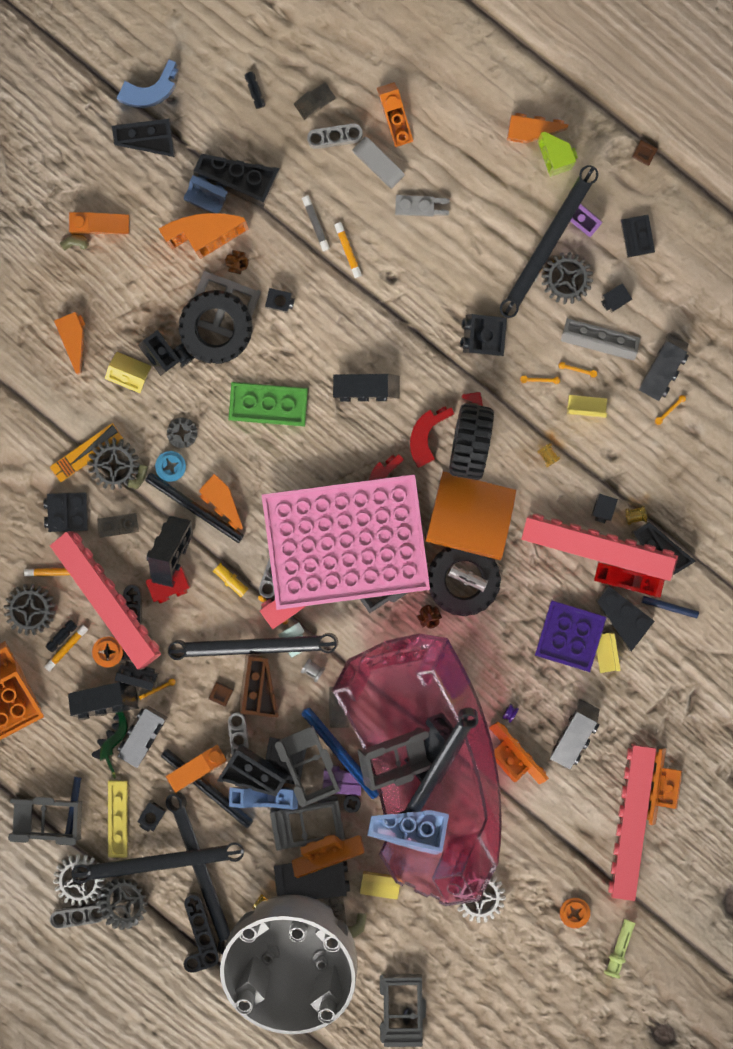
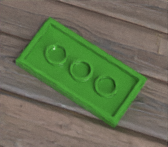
M231 382L228 420L305 427L308 388Z

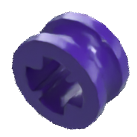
M510 704L502 719H508V722L511 723L519 708H513V705Z

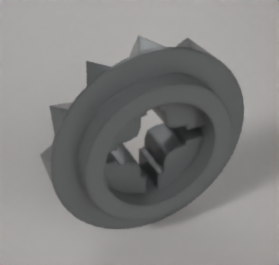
M187 418L173 420L167 427L169 442L178 448L191 446L197 438L196 425ZM180 425H182L183 430L190 431L184 435V441H182L180 435H174V433L180 430Z

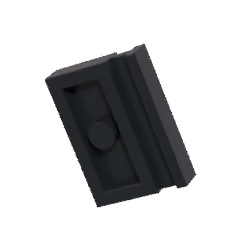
M649 215L620 220L627 258L655 253Z

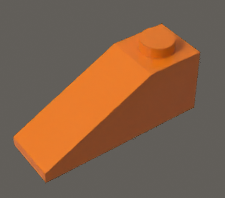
M69 212V232L71 234H129V215Z
M76 312L54 320L75 373L79 375L82 374L85 332L83 326L86 324L82 315L78 316Z
M217 744L165 777L176 793L227 762V759Z

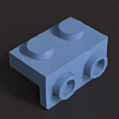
M193 175L184 200L209 213H219L226 201L228 192L220 185H213L205 178Z

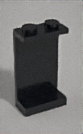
M443 713L429 717L425 722L430 731L429 737L424 740L426 757L432 763L454 728ZM464 740L460 745L459 749L457 750L456 754L454 755L453 759L451 760L450 764L448 765L447 769L445 770L444 774L442 775L441 779L439 780L438 784L442 782L448 769L450 768L455 757L457 756L462 745L464 744ZM408 757L404 759L406 764L409 763ZM428 770L416 774L420 782H422Z
M342 861L300 878L294 876L292 863L274 865L277 896L302 895L313 899L345 897L347 892H350L349 880H345V873L348 872L347 861Z

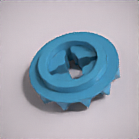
M164 452L156 460V473L165 481H177L185 473V460L177 452ZM167 459L171 463H178L174 467L175 474H173L171 470L163 471V469L166 466H168Z

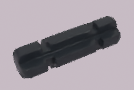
M253 71L246 73L244 76L246 82H248L247 85L254 100L255 108L261 109L265 107V102L261 98L262 94L258 82L255 81L256 76Z
M69 620L65 627H62L52 638L53 640L49 641L45 647L50 652H54L58 645H61L66 640L70 632L77 628V625L72 620Z

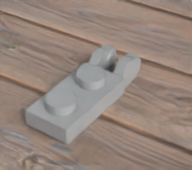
M396 195L395 215L448 216V210H434V203L449 204L450 199L430 196Z

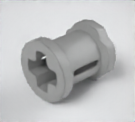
M309 658L301 673L309 675L317 683L325 667H319Z

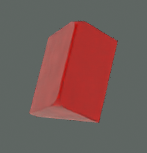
M481 392L462 394L461 398L463 400L483 406Z

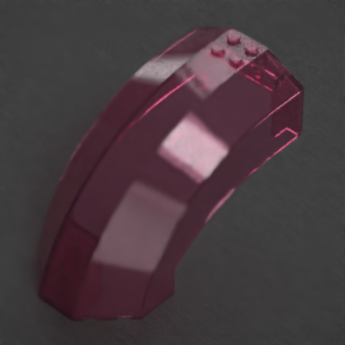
M419 633L386 640L349 658L332 689L357 734L363 749L414 731L418 727L429 733L430 729L425 722L427 718L439 713H443L452 726L455 727L458 722L459 711L463 708H473L478 712V724L468 732L464 739V744L442 782L436 785L421 810H433L449 814L442 853L437 855L385 841L379 855L395 883L401 886L406 884L414 888V892L422 896L436 898L444 906L480 901L498 866L502 830L498 769L491 736L481 704L448 638ZM468 716V720L474 719V717ZM406 745L397 748L399 761H401L400 766L406 764L404 761L408 757ZM394 750L370 759L373 776L397 768ZM414 775L412 781L400 786H396L393 783L377 789L383 815L399 814L406 809L421 784L416 775Z

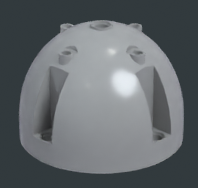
M302 895L272 897L258 904L255 911L244 914L232 929L226 942L220 965V978L227 999L239 1014L249 1022L265 1030L282 1034H303L319 1030L335 1021L345 1011L352 999L358 970L355 942L347 925L343 921L338 920L333 915L332 909L321 901Z

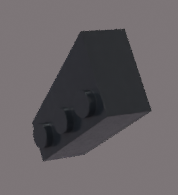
M170 118L112 126L115 146L175 157Z

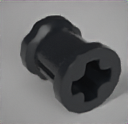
M182 343L173 349L180 359L181 368L195 359L194 356L189 354Z
M347 795L343 802L344 809L349 813H355L360 809L361 801L357 795ZM349 799L357 801V803H355V808H352V806H347V804H349Z

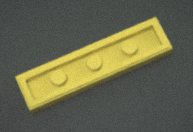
M108 780V858H127L128 780Z

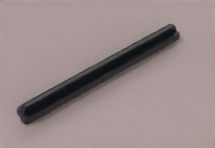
M153 473L147 475L145 479L147 483L235 542H241L244 537L241 532L235 530L232 526Z
M166 749L161 754V757L175 769L186 764L169 749ZM201 777L193 782L196 787L245 828L251 826L253 819L240 808L229 807V799L204 778Z

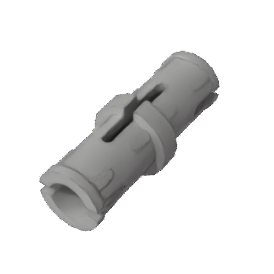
M454 564L448 576L464 582V585H470L482 592L488 583V580L474 575L472 571L469 570L468 572Z

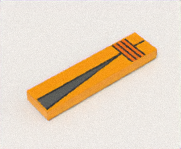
M112 423L54 463L50 468L60 483H62L85 467L87 461L93 460L89 458V454H96L92 450L93 447H96L98 450L100 449L98 442H101L104 446L106 445L105 439H108L109 444H112V439L116 438V444H118L120 439L124 438Z

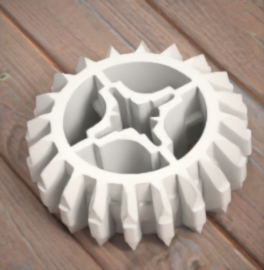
M80 854L76 855V860H74L72 855L69 856V862L64 859L62 860L64 866H57V869L61 872L54 873V876L59 877V879L53 880L54 884H59V886L55 887V891L62 890L58 896L60 898L63 895L67 896L64 899L65 903L72 899V906L75 905L76 900L79 906L83 905V900L89 905V898L96 901L97 897L95 894L101 893L98 888L105 887L100 881H105L106 878L95 879L94 888L89 893L86 890V883H83V885L76 883L73 878L64 882L65 872L68 868L71 867L73 870L77 864L91 865L95 859L93 857L89 862L87 861L88 855H84L83 860H81ZM79 867L74 871V873H82ZM76 887L82 895L74 894L67 888Z
M482 870L479 871V876H476V872L472 871V878L465 874L467 881L459 880L463 885L462 887L456 885L455 888L460 893H454V897L460 899L454 902L455 905L461 904L457 908L459 912L465 910L462 914L463 917L470 914L469 921H472L474 916H476L477 923H480V917H483L484 921L487 922L488 915L492 919L495 918L492 912L495 911L497 914H500L497 906L504 907V904L499 901L506 900L505 896L500 895L505 892V889H498L502 882L495 883L497 876L489 879L490 872H487L484 877ZM478 882L477 888L474 891L465 893L472 883ZM484 882L494 888L495 894L484 891ZM481 887L482 895H485V897L481 898L479 905L477 897H474L479 894ZM464 899L474 901L476 903V911L470 909L465 904ZM495 900L489 909L482 911L485 902Z

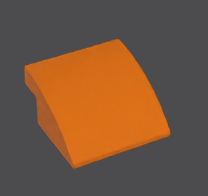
M221 213L187 216L159 228L160 233L172 250L188 240L200 259L249 230L244 217Z
M442 471L428 526L426 542L501 560L517 490L479 480L452 476L450 473Z
M6 641L0 643L1 740L44 718L38 701Z

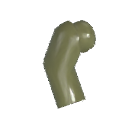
M72 234L61 241L60 245L64 251L73 245L79 246L80 249L84 250L88 248L89 242L85 236Z
M139 465L137 469L138 474H136L135 479H128L129 488L136 490L145 480L148 466Z
M358 913L356 924L348 927L353 938L364 931L367 914Z

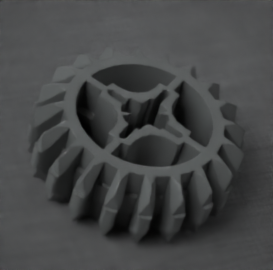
M571 252L567 254V258H565L564 253H560V260L555 255L553 256L555 263L548 260L547 264L550 268H543L548 274L541 275V278L547 279V281L542 282V286H549L544 292L547 293L551 290L552 293L549 298L551 299L556 295L555 302L557 303L560 301V298H563V304L567 303V299H570V303L574 304V297L581 301L582 299L579 294L581 293L586 297L587 292L584 289L591 290V286L587 285V283H592L593 279L587 278V276L592 275L593 272H586L590 265H582L585 262L584 258L580 262L577 261L579 258L578 254L574 256V259H571ZM570 263L578 267V269L568 271L562 264ZM557 266L560 279L552 283V272ZM582 273L583 282L580 289L577 290L574 279ZM563 274H566L567 276L573 275L570 279V281L572 282H561L563 280L562 278H564ZM566 286L571 290L572 294L561 293L556 288Z
M113 438L112 444H109V440L105 439L106 445L104 446L101 442H98L99 450L96 447L92 448L96 454H89V458L93 460L87 461V465L93 466L88 469V472H95L91 478L92 480L99 478L96 482L97 485L104 482L103 488L106 489L108 484H111V490H114V484H118V488L122 489V482L128 486L127 479H135L131 473L138 474V470L133 467H139L140 464L133 462L139 459L138 455H132L136 451L134 448L128 450L130 443H126L123 446L124 441L120 439L119 444H116V438ZM111 450L110 456L107 459L98 460L104 452ZM117 450L124 452L129 461L119 459L117 457ZM113 455L116 460V463L118 464V466L115 465L116 467L114 468V472L112 471L111 465L108 464L109 462L111 463V460H113ZM97 466L108 469L110 471V478L102 475ZM128 467L125 474L116 478L118 470Z
M24 584V591L20 587H16L18 594L11 591L10 595L13 599L6 598V601L11 604L4 605L5 609L10 610V612L4 613V616H11V619H8L6 622H14L11 628L15 629L18 626L19 634L25 629L26 636L29 635L30 630L33 635H37V628L42 633L44 632L42 625L49 628L50 625L46 621H54L49 615L56 614V611L50 610V607H55L56 604H49L53 596L46 598L45 596L49 591L45 590L41 593L42 586L35 590V584H31L30 590H28L27 584ZM29 594L25 605H16L21 596ZM35 595L43 601L45 609L35 604ZM28 604H30L31 608L39 611L32 612V615L29 616V612L21 608L29 607ZM15 611L24 614L25 624L18 620ZM35 614H44L43 619L38 624L31 626Z
M115 878L111 882L105 883V887H102L100 889L101 893L97 895V898L101 900L96 902V905L101 907L97 912H102L101 920L107 919L106 925L112 924V929L118 927L119 930H124L125 927L126 929H131L132 925L136 926L139 923L138 921L143 920L142 914H145L147 911L143 908L148 904L143 901L147 895H141L140 892H142L143 888L137 889L138 883L136 882L131 885V879L125 881L124 878L119 880ZM113 892V903L110 904V897ZM122 902L125 903V902H127V903L124 904V905H118V906H116V905L119 904V903H122ZM133 904V906H134L133 912H132V914L130 915V912H131L130 907H131V905Z

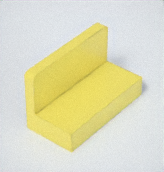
M116 352L108 366L105 379L141 393L151 366Z
M569 395L567 414L606 418L607 398Z
M603 633L596 652L599 672L621 671L615 633Z
M363 871L360 894L398 899L401 876Z

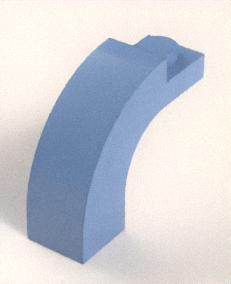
M169 59L160 79L150 87L141 88L124 81L117 100L134 108H149L160 104L172 94L176 87L175 83L170 81L171 79L174 80L178 73L176 62Z
M242 786L230 787L229 807L298 809V800L294 789L282 787L277 796L253 791Z

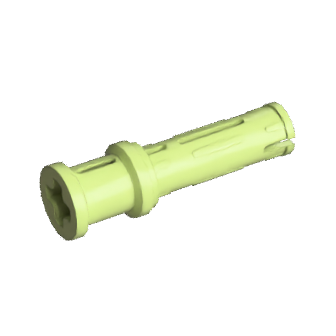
M624 919L614 952L609 955L610 961L607 970H604V974L620 979L619 973L622 964L626 962L625 952L636 923Z

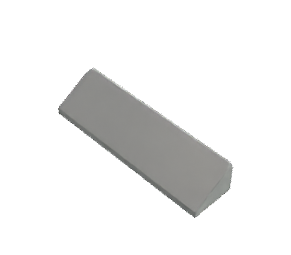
M568 318L566 319L561 337L562 342L630 360H635L641 339L636 336Z

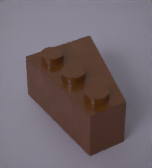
M246 655L238 712L241 714L279 718L268 658Z

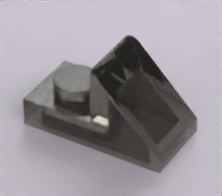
M325 82L313 91L306 92L294 103V106L302 118L306 120L336 100V97Z

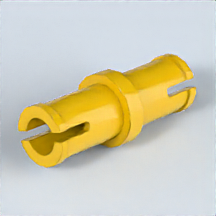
M222 563L212 571L225 582L224 585L226 587L229 586L240 598L249 589L236 578L237 575L235 573L232 574Z

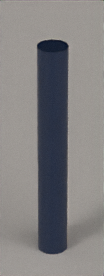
M643 596L642 599L644 604L696 619L699 615V611Z
M74 776L70 801H78L81 777ZM69 806L65 834H73L74 807Z

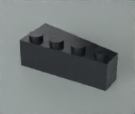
M201 154L193 170V175L196 177L201 176L213 185L222 186L229 193L264 207L279 175L280 168H271L260 164L255 165L244 163V161H234Z

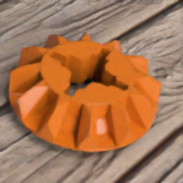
M102 637L95 642L92 648V656L98 665L113 667L122 659L123 648L116 638ZM107 643L110 650L116 651V653L110 654L108 660L106 654L99 652L106 649Z
M573 897L561 905L560 918L566 926L580 928L589 921L590 908L584 900ZM570 906L575 910L580 909L578 912L579 920L575 916H570L572 913Z

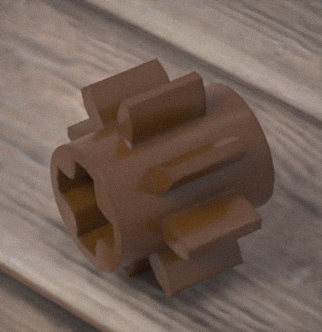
M232 250V254L226 256L225 265L229 268L228 272L241 274L242 271L247 269L249 259L245 257V252Z
M431 605L423 606L419 611L420 615H417L422 628L426 626L429 629L437 627L440 623L439 619L442 618L437 606L433 608Z

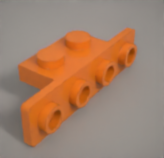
M497 721L489 727L493 734L501 741L489 755L514 783L526 772L538 784H542L549 779L545 770L534 762L533 757L528 752H525L520 742L509 734L503 724Z
M660 748L659 752L655 754L654 762L657 763V766L652 776L654 788L650 791L649 801L652 802L651 809H648L647 812L649 825L656 824L658 806L673 809L678 807L682 770L664 768L665 748Z
M328 835L317 842L307 843L306 846L300 848L301 855L303 856L292 860L294 876L300 878L364 854L362 837L357 835L342 841L335 835Z

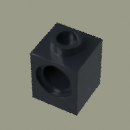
M622 283L604 294L601 303L606 311L610 310L612 313L633 299Z
M269 288L265 308L288 313L289 309H293L295 298H292V293ZM278 296L285 297L286 303L283 306L275 304V299Z
M599 493L591 516L595 517V521L604 524L606 520L611 521L618 499Z
M150 800L137 822L140 823L139 826L145 831L149 832L151 830L154 832L167 810ZM154 813L156 821L149 822L146 819V814Z

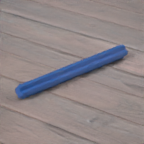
M306 708L301 713L310 726L315 727L319 737L371 799H376L381 794L380 790L371 791L364 785L359 765L312 709Z

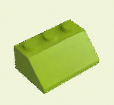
M542 132L537 142L549 176L552 177L572 170L578 158L575 148H571L570 143L547 132Z

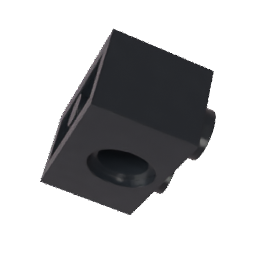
M158 330L138 344L160 376L180 362V359Z

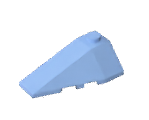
M426 810L371 816L367 836L437 855L443 851L449 814Z

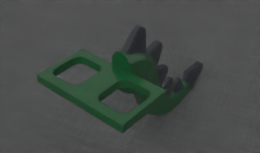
M124 712L116 713L113 719L118 721V723L112 724L115 732L108 730L106 732L107 739H98L97 743L101 748L92 753V757L100 761L106 759L114 779L116 774L109 758L114 756L113 749L123 740L127 732L128 723Z

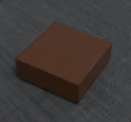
M640 140L631 158L649 166L658 148Z
M216 681L208 699L226 707L234 689Z

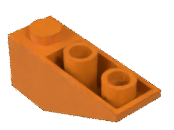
M395 82L377 87L379 99L395 147L413 142L400 93Z
M515 113V115L510 117L507 141L526 144L538 140L542 132L553 135L565 131L568 128V124H564V121L559 119H553V122L545 121V117L534 116L533 119L527 118L526 114Z
M213 474L199 490L201 493L199 497L207 504L211 502L215 506L213 510L221 517L225 515L229 518L228 523L235 530L238 528L242 530L244 527L229 486L217 475Z

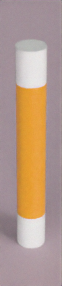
M341 222L334 224L355 278H358L362 274Z
M66 568L24 569V576L70 575Z
M83 624L44 667L50 672L89 629Z

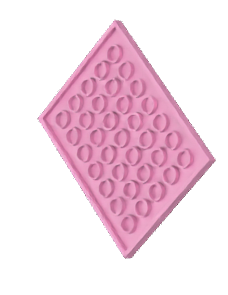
M415 475L262 495L277 610L430 590Z

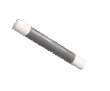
M309 195L302 198V201L324 252L329 250L330 247Z

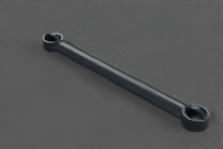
M586 165L580 170L577 181L509 295L501 303L500 312L504 317L512 318L517 315L519 306L590 187L597 181L599 173L594 166ZM587 167H591L590 170H589V172L587 173L586 177H585L584 180H583V179H582V172H583ZM595 170V179L591 182H587L591 174ZM511 301L504 313L502 309L504 303ZM514 303H515V304H516V311H515V313L512 314V315H508V313L510 312L511 308L513 307V305H514Z
M325 633L322 636L200 642L176 640L169 645L168 655L173 660H181L184 657L309 651L331 653L337 648L339 641L333 633ZM329 636L334 641L322 642V638ZM180 644L184 649L172 650V646ZM323 646H334V647H333L332 649H326V648H324ZM184 653V655L182 656H176L174 654Z
M468 707L459 711L458 722L406 809L399 814L420 812L468 732L471 728L477 726L478 712L475 709ZM468 716H472L474 719L468 720Z
M174 792L167 796L165 803L167 809L173 812L186 851L200 849L185 809L187 804L186 798L182 793ZM173 796H175L178 799L179 808H176L173 805ZM206 864L193 865L194 873L219 939L218 950L223 955L225 949L224 941L228 940L231 932Z
M231 842L224 846L91 865L80 863L73 868L72 878L76 883L83 884L88 880L228 860L237 862L243 858L244 848L238 842ZM231 845H238L241 850L227 851ZM241 854V856H239L238 858H231L228 856ZM78 867H85L88 870L87 872L74 873ZM88 876V878H86V879H84V880H79V879H76V878H75V877Z

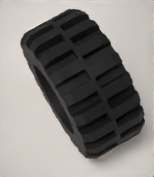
M221 290L206 291L192 298L183 308L178 328L181 336L180 340L189 354L191 353L198 360L209 364L229 362L238 357L250 342L253 332L252 317L246 304L232 293ZM210 309L224 310L231 316L234 323V331L231 338L220 345H212L205 342L198 332V321L201 315Z
M467 403L461 405L450 458L449 473L452 476L479 480L483 477L494 421V410L490 407Z
M446 547L435 556L428 570L429 592L436 604L450 614L458 616L476 615L486 610L499 593L501 583L500 570L493 558ZM461 561L473 563L480 570L482 578L488 580L485 590L483 592L478 590L474 595L466 598L455 596L446 585V574L449 568Z

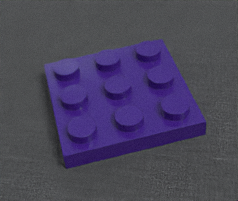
M551 600L535 656L591 672L607 617Z

